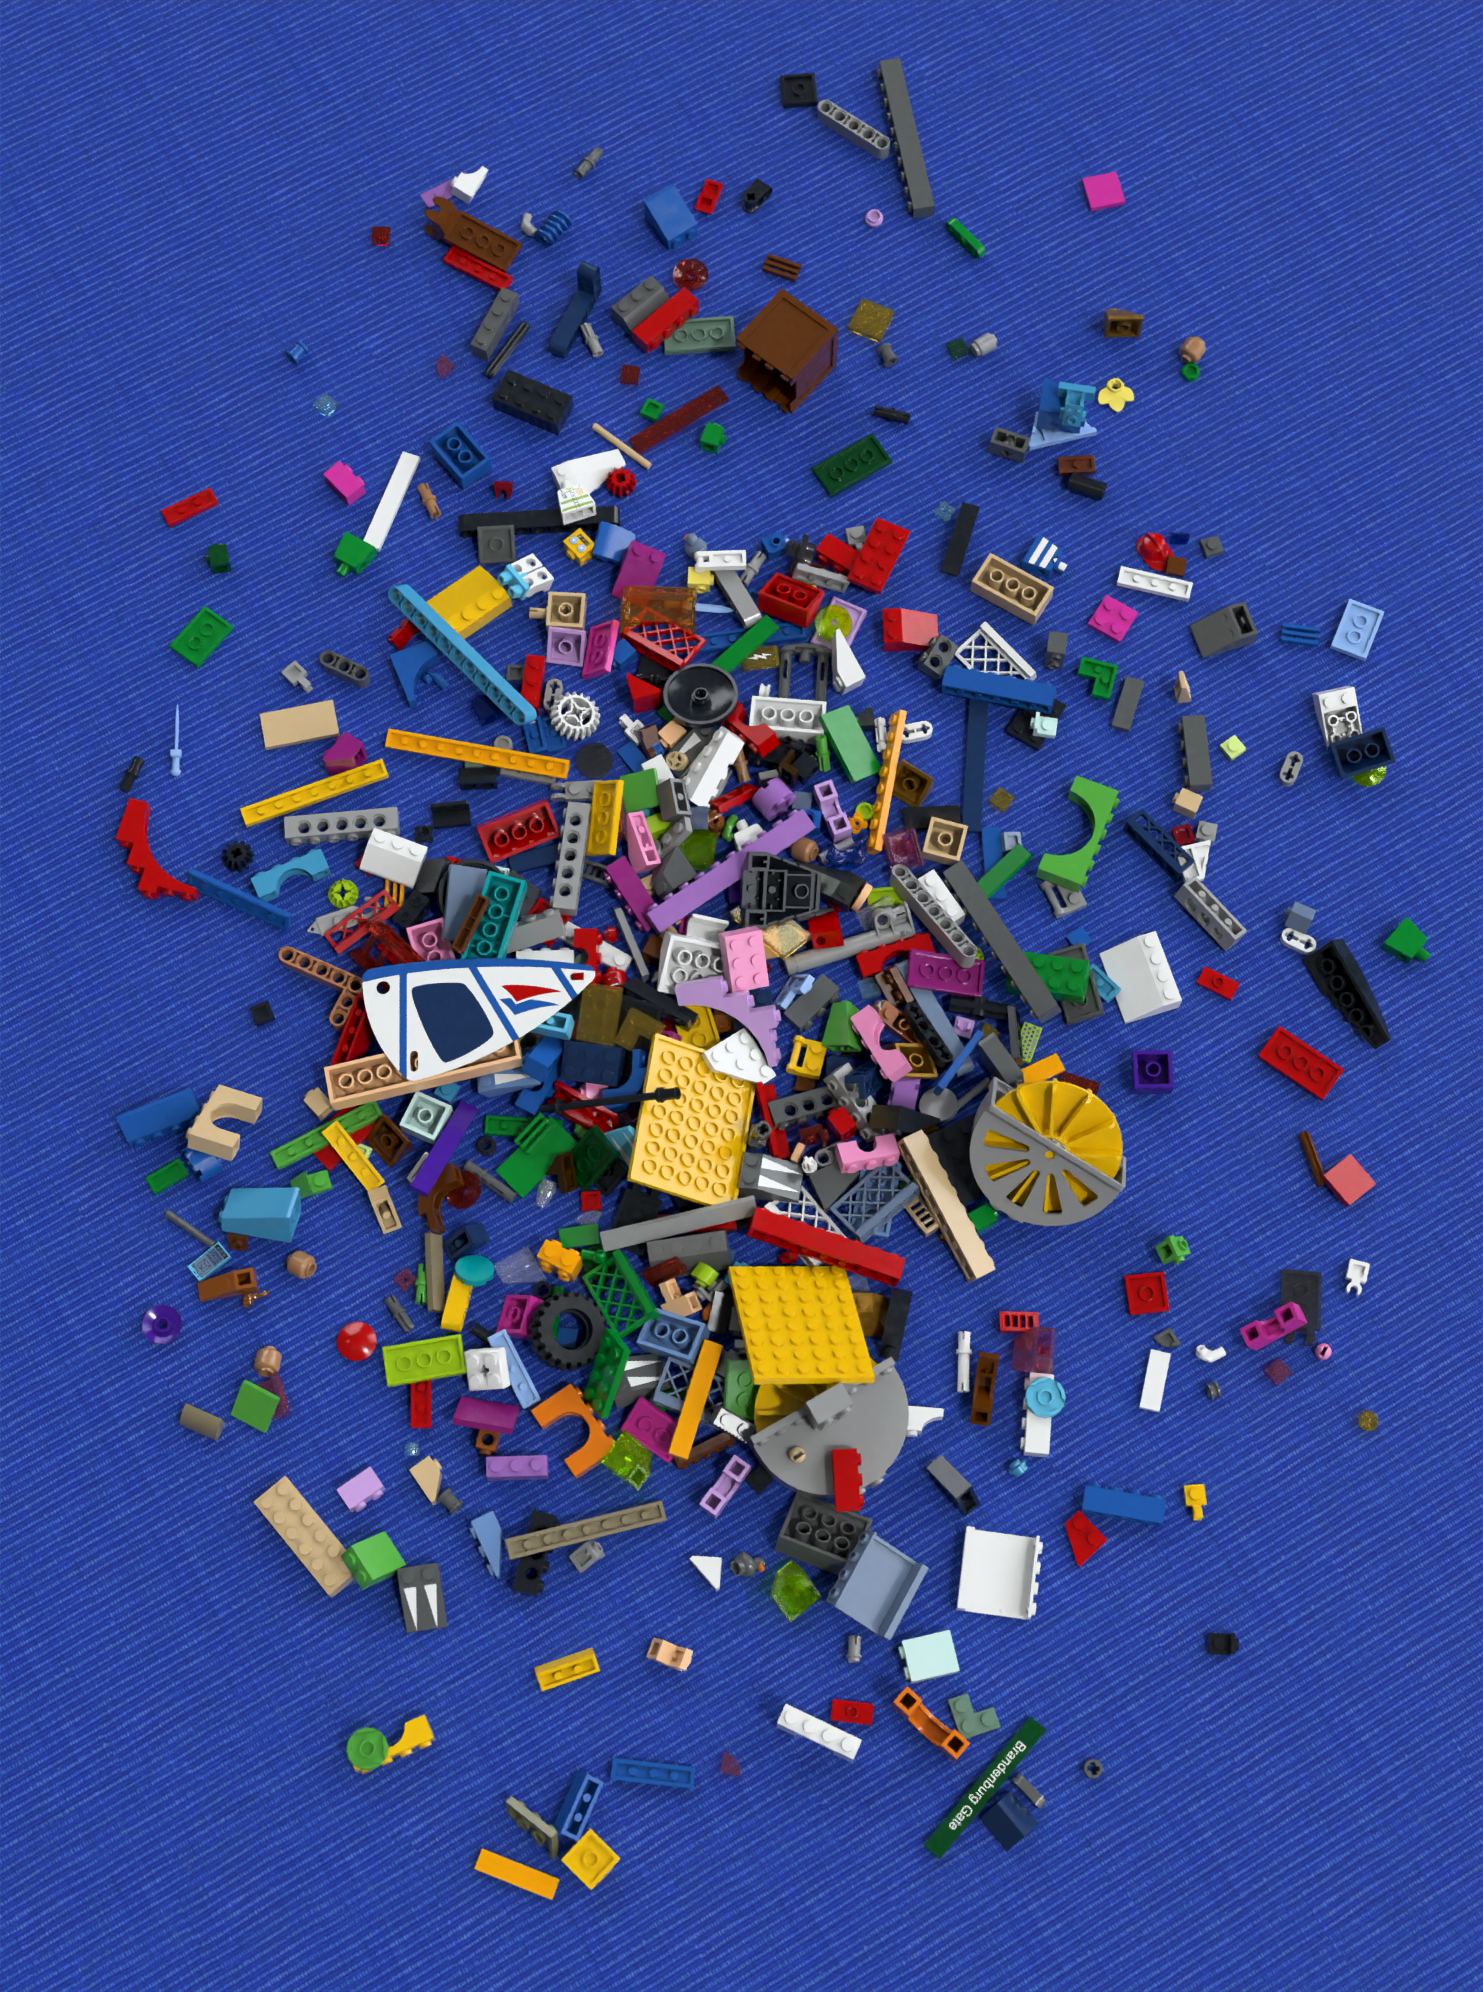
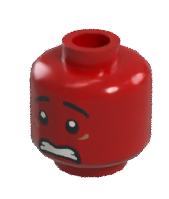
M617 967L608 968L602 976L604 988L623 994L622 985L625 981L628 982L625 971L617 969Z

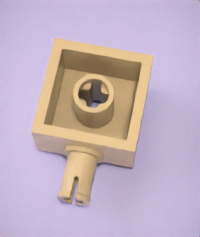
M549 592L548 606L546 608L530 607L529 619H546L547 635L549 626L585 631L586 593Z

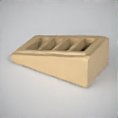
M1183 671L1178 672L1174 685L1177 703L1191 701L1190 687Z
M920 1195L905 1207V1210L925 1238L940 1229L929 1206ZM919 1202L920 1206L912 1211L910 1207ZM921 1209H924V1210H925V1211H924L923 1213H921L920 1215H918V1216L915 1215V1213H917V1212L920 1211ZM928 1214L929 1218L921 1222L920 1219ZM930 1221H933V1224L926 1228L924 1226Z

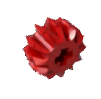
M621 466L620 470H617L614 467L613 472H609L606 479L608 491H612L613 496L619 494L621 498L622 494H625L628 497L629 492H634L637 485L635 474L631 473L629 468L624 470L623 466Z

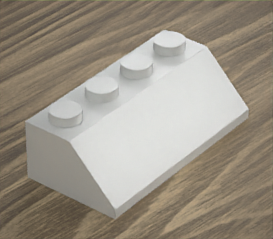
M752 696L749 726L765 723L776 733L779 742H783L786 736H791L797 740L802 739L807 744L816 745L815 736L824 735V729L818 717L826 713L827 702Z

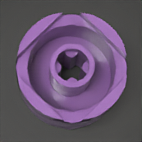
M779 777L768 781L769 786L765 789L761 787L752 798L754 806L769 822L777 816L779 818L785 816L788 812L787 808L797 800L795 794Z
M900 1078L895 1083L892 1082L891 1090L894 1092H890L887 1105L903 1106L914 1110L921 1079Z

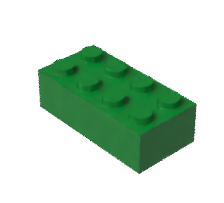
M1023 952L1054 1000L1084 1004L1091 970L1089 960ZM1008 974L1006 982L1008 993L1021 995V991L1019 989L1015 990L1010 983L1012 977Z

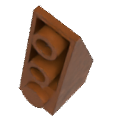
M886 1000L874 1003L873 1008L885 1024L883 1030L906 1043L922 1044L901 1011Z
M253 1267L235 1270L198 1282L200 1302L259 1292L256 1271Z

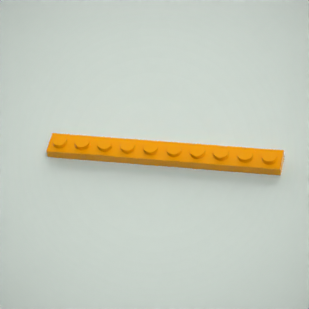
M388 729L385 747L389 749L567 780L570 760Z

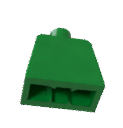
M345 531L334 555L335 562L339 566L335 573L341 578H345L349 571L359 575L377 556L376 548Z
M1408 917L1402 921L1381 948L1383 951L1407 964L1414 957L1424 963L1431 955L1422 948L1428 940L1427 937Z

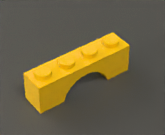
M426 1715L405 1723L402 1738L397 1744L389 1747L388 1755L381 1766L393 1762L392 1758L398 1755L402 1758L412 1754V1749L417 1747L424 1749L432 1745L431 1741L435 1740ZM354 1766L355 1771H356V1772H362V1774H365V1773H368V1772L372 1771V1770H361V1769H359L358 1767Z

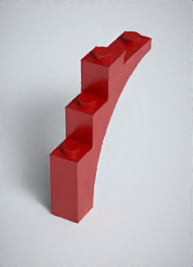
M129 798L116 840L121 848L131 850L126 864L132 873L142 875L138 886L142 897L148 900H153V898L159 899L162 893L167 897H180V899L191 902V900L198 901L200 894L197 888L183 884L171 877L154 859L148 841V820L151 811L148 802Z

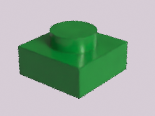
M648 398L640 411V416L657 422L664 410V405Z

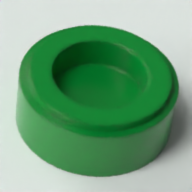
M1188 363L1183 367L1182 378L1185 381L1194 382L1199 378L1200 368L1196 364Z

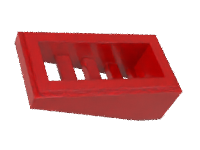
M999 1311V1334L1039 1333L1038 1312ZM1029 1317H1033V1327H1029ZM1006 1318H1009L1010 1327H1006ZM1013 1318H1017L1018 1327H1014ZM1021 1318H1025V1327H1022Z

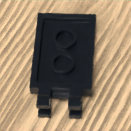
M637 1183L633 1184L632 1190L626 1188L611 1229L657 1219L663 1201L658 1199L662 1191L652 1189L651 1194L641 1191L643 1185ZM647 1242L619 1249L644 1257Z

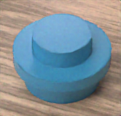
M1019 1459L1015 1460L1009 1466L1011 1468L1009 1473L1015 1477L1020 1476L1028 1468L1024 1459L1021 1461Z

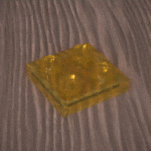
M862 298L848 326V330L881 343L895 315V311Z

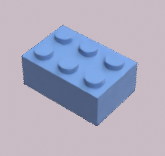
M657 1308L661 1316L656 1320L650 1319L644 1323L636 1343L642 1351L664 1358L670 1356L695 1367L704 1339L707 1340L710 1334L707 1325Z

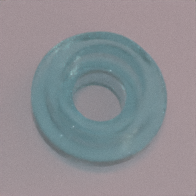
M407 1442L406 1446H402V1450H404V1455L419 1456L422 1447L418 1446L419 1443Z

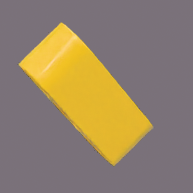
M455 1273L447 1297L441 1329L461 1333L473 1286L463 1284L462 1280L456 1278Z

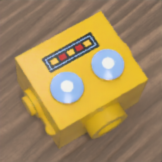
M580 528L563 541L566 555L569 559L575 560L580 566L594 556L592 555L594 542Z

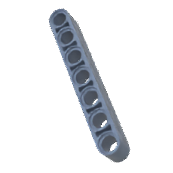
M908 959L893 965L899 970L905 984ZM908 987L914 998L911 1002L921 1007L953 1055L952 1061L947 1066L949 1070L963 1051L964 1046L932 991ZM970 1056L959 1068L954 1078L974 1070Z

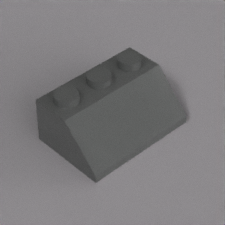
M649 276L611 307L612 319L633 338L632 331L670 298L663 286L652 276Z

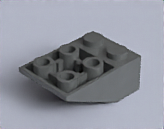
M1245 601L1227 606L1190 625L1202 658L1255 643L1258 635Z

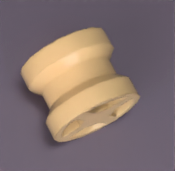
M673 751L668 754L666 764L672 770L683 771L687 768L689 760L686 754Z

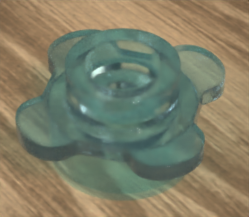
M942 501L939 508L935 509L934 514L943 521H949L952 514L956 512V508L949 506L946 501Z

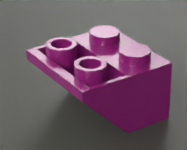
M345 732L337 737L331 749L325 751L322 761L327 774L337 775L362 766L368 757L364 744L348 732Z

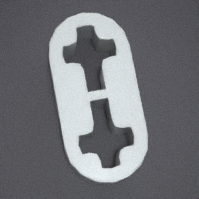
M927 721L904 725V731H907L909 737L903 735L901 743L908 744L929 739L933 731L932 725ZM922 727H925V730H927L926 734L921 731Z
M1291 928L1285 929L1281 934L1280 940L1284 946L1303 955L1312 954L1316 948L1315 939L1309 935ZM1292 934L1293 939L1290 941L1286 940L1287 936ZM1306 942L1310 943V947L1308 949L1304 948V944H1306Z

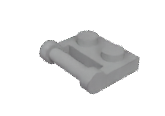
M1048 881L1040 884L1042 891H1045L1055 911L1054 915L1056 918H1061L1087 906L1081 891L1078 893ZM1052 887H1056L1066 906L1065 908H1061Z

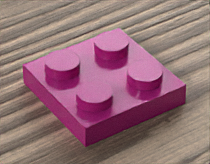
M1106 595L1089 621L1088 627L1120 644L1138 616V612Z

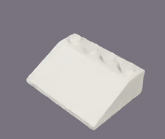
M665 931L660 952L657 991L676 995L674 987L680 982L720 975L723 976V981L725 980L719 942Z
M1156 931L1137 936L1099 954L1106 975L1121 988L1115 999L1125 1024L1179 1008L1182 999Z

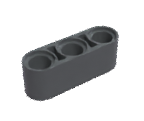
M330 650L320 654V663L325 672L358 688H366L370 684L371 680L366 667ZM327 660H333L329 664L325 663ZM345 667L349 668L347 671H341ZM360 675H365L362 679L357 678Z

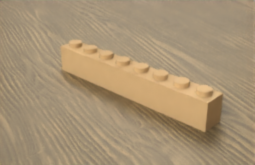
M921 1129L902 1138L897 1142L898 1149L968 1282L971 1283L994 1271L993 1259L987 1254L984 1242L977 1235L975 1225L968 1218L966 1208L959 1201L956 1189L949 1182L947 1172L940 1165L938 1155L931 1148L927 1135Z

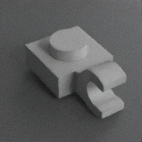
M864 526L846 528L848 545L855 547V550L860 552L866 540Z
M295 660L281 671L282 675L294 687L299 683L306 693L313 689L310 686L311 683L306 679L308 673Z

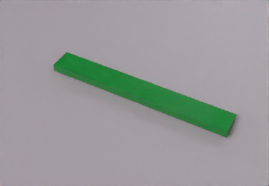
M765 615L711 664L724 669L730 674L779 630V626L768 615ZM665 705L657 712L667 724L673 719L668 714Z

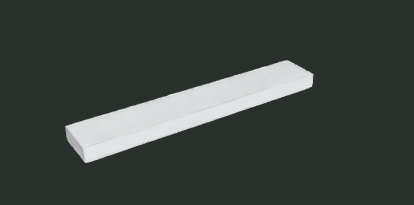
M402 452L363 541L373 545L378 552L382 548L420 462L419 456Z

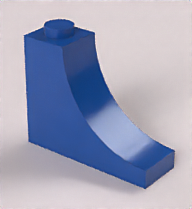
M431 640L390 654L392 665L411 709L418 707L416 687L419 679L427 669L439 663L438 655H441L439 648L433 645Z

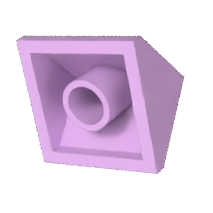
M549 626L546 662L583 667L587 647L586 631Z

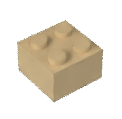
M931 817L921 858L949 866L959 862L968 826Z

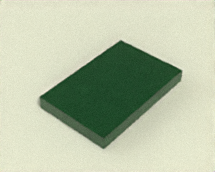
M597 1125L592 1126L571 1150L578 1185L584 1192L589 1191L620 1156V1153Z

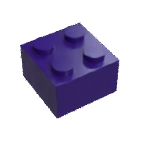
M1172 1050L1133 1051L1130 1057L1132 1095L1171 1094L1174 1088Z

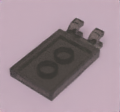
M1281 1270L1280 1307L1293 1302L1300 1306L1307 1320V1324L1285 1335L1284 1344H1293L1295 1332L1305 1333V1346H1313L1315 1331L1320 1332L1322 1272Z

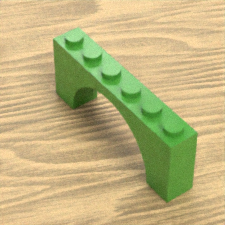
M1076 775L1068 800L1079 805L1088 815L1092 824V838L1086 846L1072 854L1051 855L1044 853L1036 877L1078 893L1081 886H1086L1089 878L1086 876L1087 871H1092L1095 863L1092 858L1094 855L1098 856L1101 845L1098 843L1100 839L1104 841L1107 833L1105 826L1106 824L1110 825L1114 815L1111 814V811L1117 808L1120 801L1117 798L1118 790Z

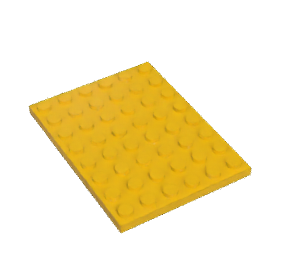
M655 1033L652 1036L642 1093L655 1092L656 1088L659 1087L664 1089L679 1087L681 1097L679 1100H667L664 1103H658L656 1100L641 1101L627 1180L705 1206L736 1200L739 1193L738 1185L743 1156L746 1150L755 1085L752 1082L728 1077L729 1075L711 1072L701 1056L707 1050Z
M835 1266L729 1267V1280L754 1385L836 1384L840 1382L874 1383L875 1375L846 1270Z

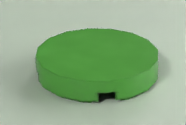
M365 1727L353 1733L347 1743L346 1751L348 1759L354 1766L361 1770H372L384 1763L388 1755L389 1746L382 1732L374 1728Z

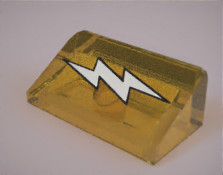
M777 645L759 647L742 662L744 671L780 667Z

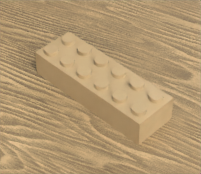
M286 1476L254 1501L255 1505L331 1598L355 1579L341 1557L346 1551L344 1546Z

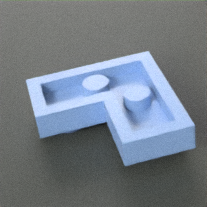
M810 974L791 975L772 1005H775L777 1010L788 1009L793 1004V998L796 994H806L811 990L815 978Z

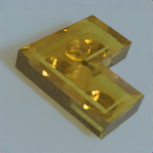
M632 1007L614 1043L632 1051L640 1035L652 1041V1036L655 1033L662 1035L666 1025Z

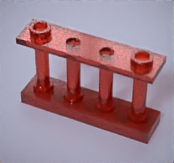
M380 917L369 921L366 925V928L371 932V936L365 946L351 951L349 954L366 971L371 968L382 967L390 952L398 958L395 965L426 961ZM378 939L385 947L378 959L375 960L369 952ZM385 981L379 983L385 990H390L389 983Z

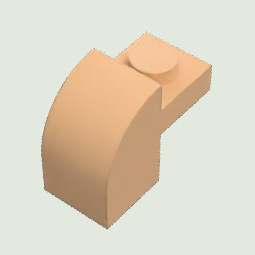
M675 1278L659 1284L661 1294L666 1301L665 1304L660 1305L664 1311L686 1317L702 1309L696 1292L693 1291L682 1296Z
M653 1638L646 1657L670 1668L686 1671L691 1663L693 1651L662 1639Z

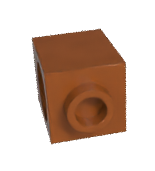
M480 1429L475 1446L480 1451L479 1454L485 1456L497 1455L502 1433ZM486 1437H493L494 1441L491 1445L483 1444V1440Z

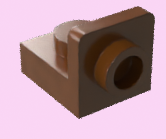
M228 1232V1247L234 1250L248 1251L249 1236Z

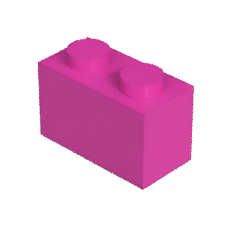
M339 461L327 470L323 476L325 483L350 506L365 494V483L359 476L355 477L352 474L353 471L347 464L343 465Z

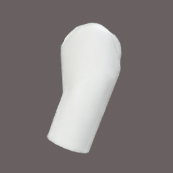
M1199 1345L1196 1348L1197 1357L1209 1363L1226 1356L1222 1346L1213 1351L1205 1348V1345Z

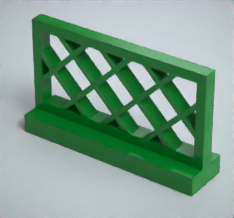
M618 1248L612 1252L614 1256L582 1276L596 1303L602 1309L601 1312L605 1315L609 1326L622 1339L650 1319L656 1320L661 1315L628 1258ZM615 1263L617 1266L615 1274L606 1273L608 1267ZM595 1275L601 1276L598 1285H592L589 1279ZM605 1277L613 1278L611 1288L603 1286ZM618 1279L625 1280L623 1290L615 1288ZM601 1290L609 1291L607 1301L600 1300ZM614 1292L622 1293L620 1303L611 1302ZM627 1294L634 1296L632 1305L624 1304ZM610 1305L618 1306L616 1316L608 1314ZM623 1307L631 1309L629 1318L620 1317ZM635 1310L643 1311L645 1316L639 1320L633 1319ZM618 1322H627L626 1328L619 1333L617 1330Z

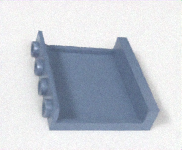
M865 1529L860 1534L854 1550L849 1554L844 1569L840 1571L837 1582L829 1591L826 1602L879 1637L891 1640L929 1568L924 1564L915 1562L878 1537L876 1532Z

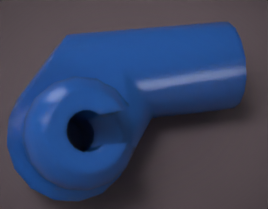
M428 671L422 677L426 684L432 681L436 682L442 690L449 686V683L438 672Z

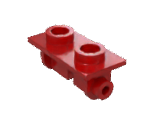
M407 617L400 623L401 629L396 628L388 636L389 639L387 640L391 645L395 644L399 651L419 631Z

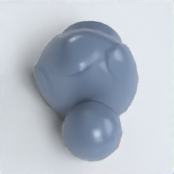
M694 533L685 535V551L689 557L694 559L695 552L707 551V543L703 539L698 538Z

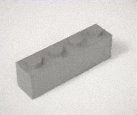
M547 909L541 915L536 916L532 914L525 917V920L517 921L507 954L565 936L566 928L559 909Z

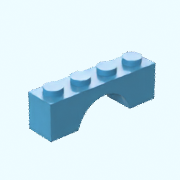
M320 848L318 850L313 849L302 857H294L283 865H275L269 871L259 872L250 879L259 899L268 902L279 897L281 885L291 876L304 875L315 882L331 875V871Z

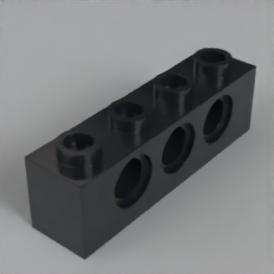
M533 1510L527 1534L560 1526V1522H557L558 1518L555 1515ZM554 1549L544 1551L542 1557L538 1560L533 1559L532 1555L520 1558L512 1589L514 1593L538 1598V1594L543 1593L545 1582L542 1579L544 1573H548L550 1562L547 1559L549 1553L552 1554ZM532 1569L538 1572L537 1577L533 1580L528 1579L527 1572Z

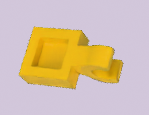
M1204 1484L1184 1485L1185 1506L1192 1507L1193 1521L1202 1520L1203 1511L1201 1506L1207 1505Z

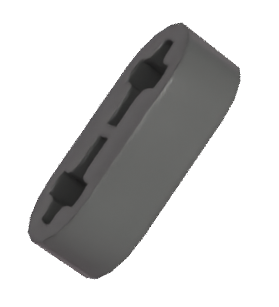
M1018 1773L1012 1779L1014 1785L1039 1810L1047 1803L1045 1798L1023 1775Z

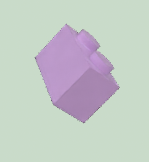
M371 1467L337 1489L351 1512L361 1511L367 1506L366 1503L368 1501L380 1498L384 1494L383 1491L386 1490Z

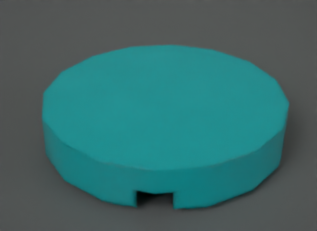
M469 1255L460 1258L456 1262L454 1273L456 1278L462 1280L465 1285L482 1286L487 1281L493 1279L494 1266L485 1257Z

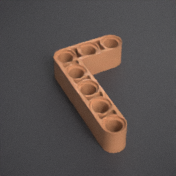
M289 946L281 948L279 958L285 968L342 992L329 1017L334 1030L342 1032L352 1005L349 1007H344L343 1005L347 1001L354 1003L357 993L363 994L362 979ZM293 955L290 960H284L285 956ZM304 962L310 963L306 968L301 967ZM327 970L326 974L318 975L319 971ZM338 977L344 978L341 983L335 982ZM361 985L359 990H352L353 986ZM337 1018L344 1019L340 1024L335 1023Z

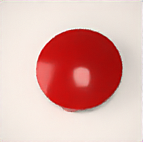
M353 1322L346 1325L340 1331L337 1338V1346L340 1353L351 1361L367 1360L374 1352L377 1344L374 1330L363 1322Z

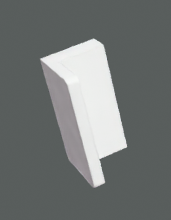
M692 914L687 919L685 935L720 943L718 933L725 931L729 921Z

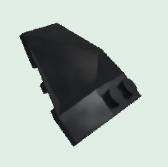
M748 851L741 868L739 907L743 927L756 926L759 929H764L776 923H782L795 917L798 918L819 911L821 872L768 852Z

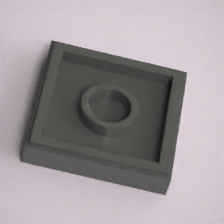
M514 525L477 527L479 564L516 562Z

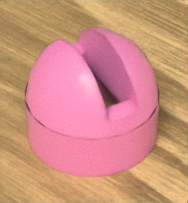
M1322 1343L1316 1347L1315 1356L1319 1360H1327L1331 1356L1332 1350L1329 1345ZM1325 1347L1327 1348L1324 1356H1322L1320 1353Z

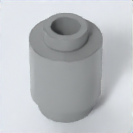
M987 332L975 339L970 344V349L975 357H982L996 349L998 341L994 334Z

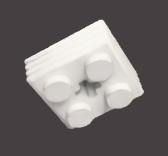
M505 1347L470 1349L464 1352L470 1391L504 1389L510 1386Z

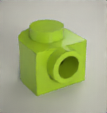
M699 1261L691 1275L696 1279L695 1283L705 1289V1287L710 1288L719 1273L707 1264Z

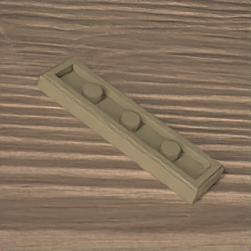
M429 1232L425 1233L428 1311L444 1313L445 1289L442 1235Z

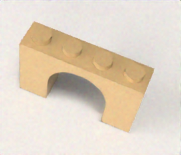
M219 1085L215 1091L211 1092L208 1103L203 1105L200 1116H196L193 1127L189 1128L186 1133L188 1148L232 1161L239 1150L240 1135L220 1129L213 1122L220 1118L231 1117L255 1124L262 1112L263 1098Z

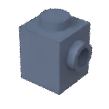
M1295 901L1293 907H1288L1284 917L1287 918L1285 926L1306 935L1317 910Z

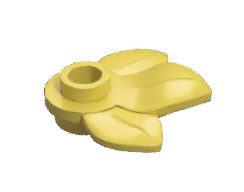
M1118 378L1108 381L1106 388L1102 389L1098 396L1100 405L1109 403V407L1115 412H1120L1124 408L1125 401H1134L1133 391L1125 387Z

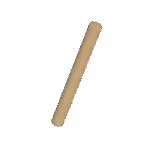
M595 423L592 426L595 432L646 469L651 467L652 463L600 425Z

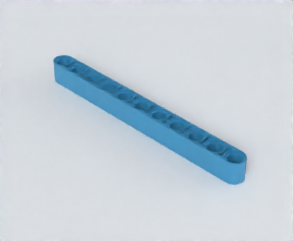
M403 584L389 589V600L516 725L520 726L536 719L537 713L534 707L409 585Z

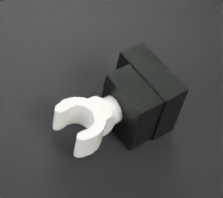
M865 708V712L858 713V717L855 718L863 732L875 731L873 708Z

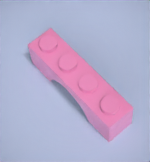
M867 1005L851 1017L854 1023L852 1028L857 1035L861 1034L863 1038L861 1040L862 1044L867 1050L870 1049L872 1052L870 1057L876 1065H880L882 1069L879 1071L885 1079L889 1078L895 1083L913 1070L904 1054L898 1049L884 1050L881 1048L879 1037L885 1024L873 1007Z

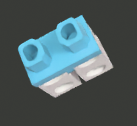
M532 553L512 564L506 565L504 572L499 574L497 582L501 586L507 584L509 586L508 595L512 599L518 597L522 601L541 590L543 592L550 590L554 577L545 567H542V563Z

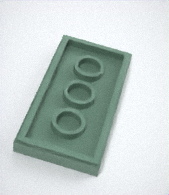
M733 316L688 319L668 339H664L665 355L736 350Z

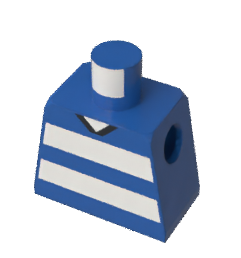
M1039 534L1024 557L1021 569L1050 578L1054 570L1063 575L1068 565L1060 561L1063 551Z

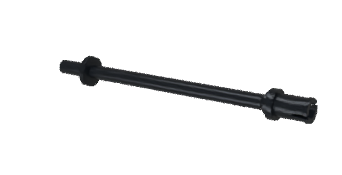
M659 1087L656 1088L655 1092L573 1102H563L561 1098H557L554 1104L541 1105L540 1111L541 1113L555 1111L558 1116H561L565 1110L649 1100L664 1103L667 1100H679L681 1091L679 1087L667 1089Z

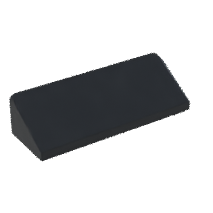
M960 805L903 808L904 830L928 829L931 817L961 824Z

